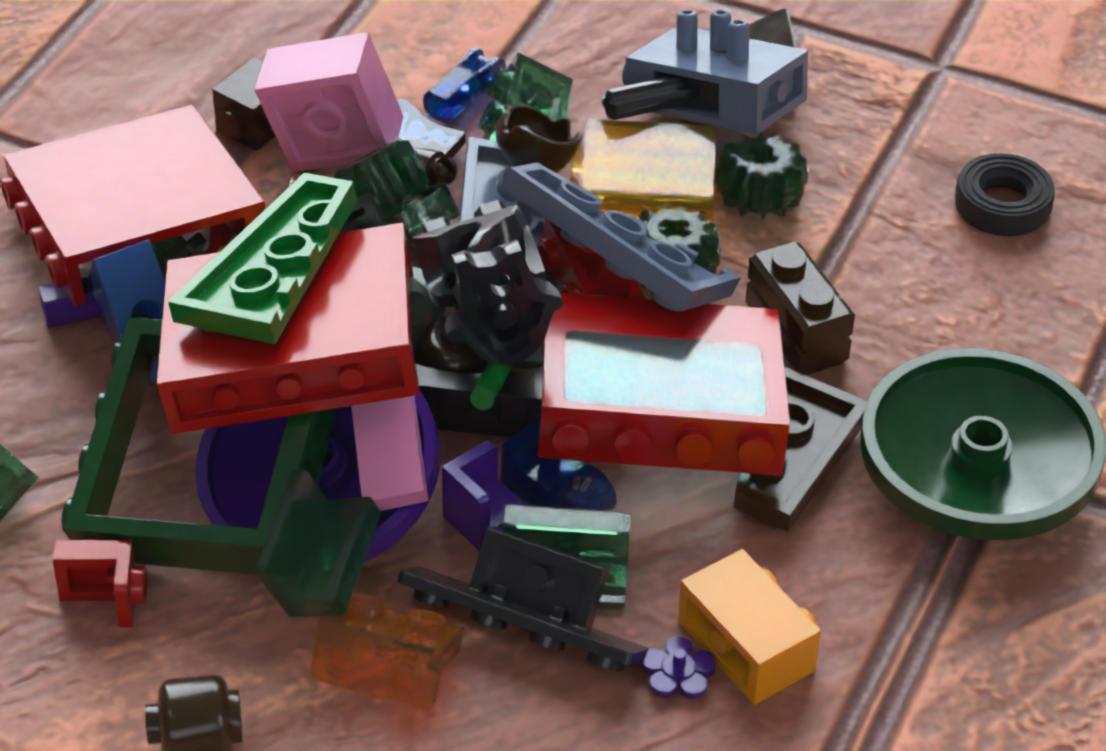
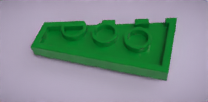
M303 173L168 301L173 322L202 328L206 331H216L276 344L357 203L353 181Z

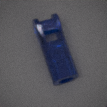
M477 47L471 48L453 70L424 94L423 105L427 115L444 124H448L477 97L500 83L506 69L505 61L499 57L489 59L484 57V52Z

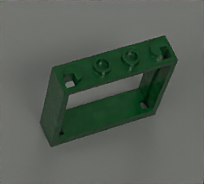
M129 317L122 340L117 341L113 348L112 372L106 391L100 393L96 402V423L90 442L85 444L80 452L78 464L79 477L73 497L68 498L63 506L62 530L69 540H132L135 564L294 578L338 408L288 416L258 529L107 516L154 361H159L162 320Z

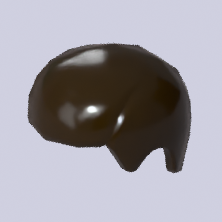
M528 105L510 106L500 117L496 125V141L508 162L514 167L539 163L558 173L571 162L584 138L582 133H577L572 139L569 119L563 118L552 121L545 113Z

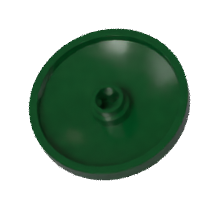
M959 348L932 352L909 360L893 369L876 385L870 394L865 406L860 434L861 454L865 468L874 484L891 503L910 517L927 526L953 535L981 540L1022 539L1051 531L1065 524L1078 515L1093 498L1101 480L1106 458V436L1102 422L1093 405L1077 387L1060 374L1040 363L1022 356L990 349Z

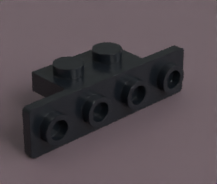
M497 527L486 529L470 584L419 566L401 569L397 582L414 588L413 598L422 603L439 608H449L450 602L472 609L470 619L475 622L498 629H506L508 623L530 630L528 635L530 641L547 648L564 650L567 643L589 651L586 660L605 669L622 672L625 665L632 666L641 663L649 649L592 628L610 567Z

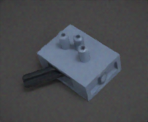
M681 10L676 15V27L626 57V63L622 72L624 85L609 88L606 94L602 96V106L605 108L606 116L612 120L652 112L757 135L807 100L808 50L749 39V23L745 20L731 21V14L726 10H715L710 14V31L698 29V14L695 11Z

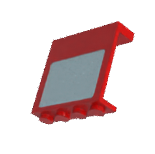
M560 293L563 306L554 311L542 344L544 359L538 458L783 476L790 419L778 309L705 304L685 311H673L650 299Z

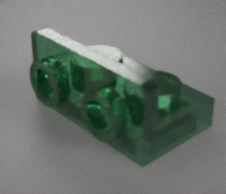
M517 52L507 69L497 68L487 87L486 95L491 97L492 100L486 106L478 125V129L484 131L483 139L496 141L497 122L510 106L528 105L545 113L552 121L566 118L573 79Z

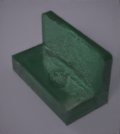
M307 470L292 472L255 569L256 575L289 617L345 615L381 515L380 509L371 497L327 499Z
M506 505L504 530L610 567L597 609L618 611L624 609L631 513Z

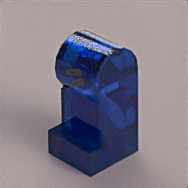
M540 417L501 444L500 481L526 505L567 534L576 536L615 508L617 503L616 493L609 479L592 465H584L583 461L538 458Z

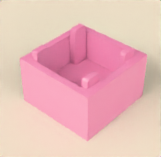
M369 32L267 50L254 91L293 173L393 158L404 115Z

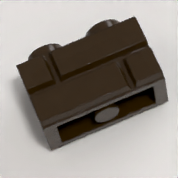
M794 241L755 253V255L750 257L748 267L750 282L747 283L745 302L749 307L778 309L783 354L795 371L809 375L844 364L850 357L852 340L849 336L853 334L855 314L843 299L838 298L839 293L803 246Z

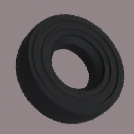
M1007 153L982 155L969 161L962 168L956 183L955 204L961 217L970 225L983 232L999 236L1024 235L1039 229L1047 221L1054 202V183L1043 167L1025 157ZM992 187H1007L1020 192L1025 196V199L1017 202H1003L989 197L984 193V190Z

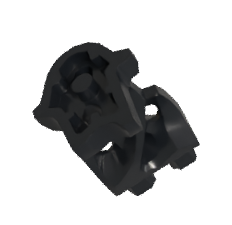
M495 200L479 205L478 209L474 212L475 218L453 224L452 220L440 217L424 222L422 234L413 236V242L426 289L433 303L439 308L455 307L457 309L455 313L448 315L445 320L444 327L449 341L467 343L482 360L491 364L512 365L533 355L544 342L554 311L561 308L563 302L559 290L550 282L545 281L547 276L541 257L518 205L505 207L500 200ZM448 283L454 284L453 290H449L446 287Z

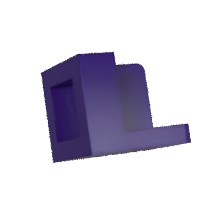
M491 441L483 442L442 466L443 517L476 549L480 551L486 529L489 527H497L514 533L529 524V507L498 479V448Z

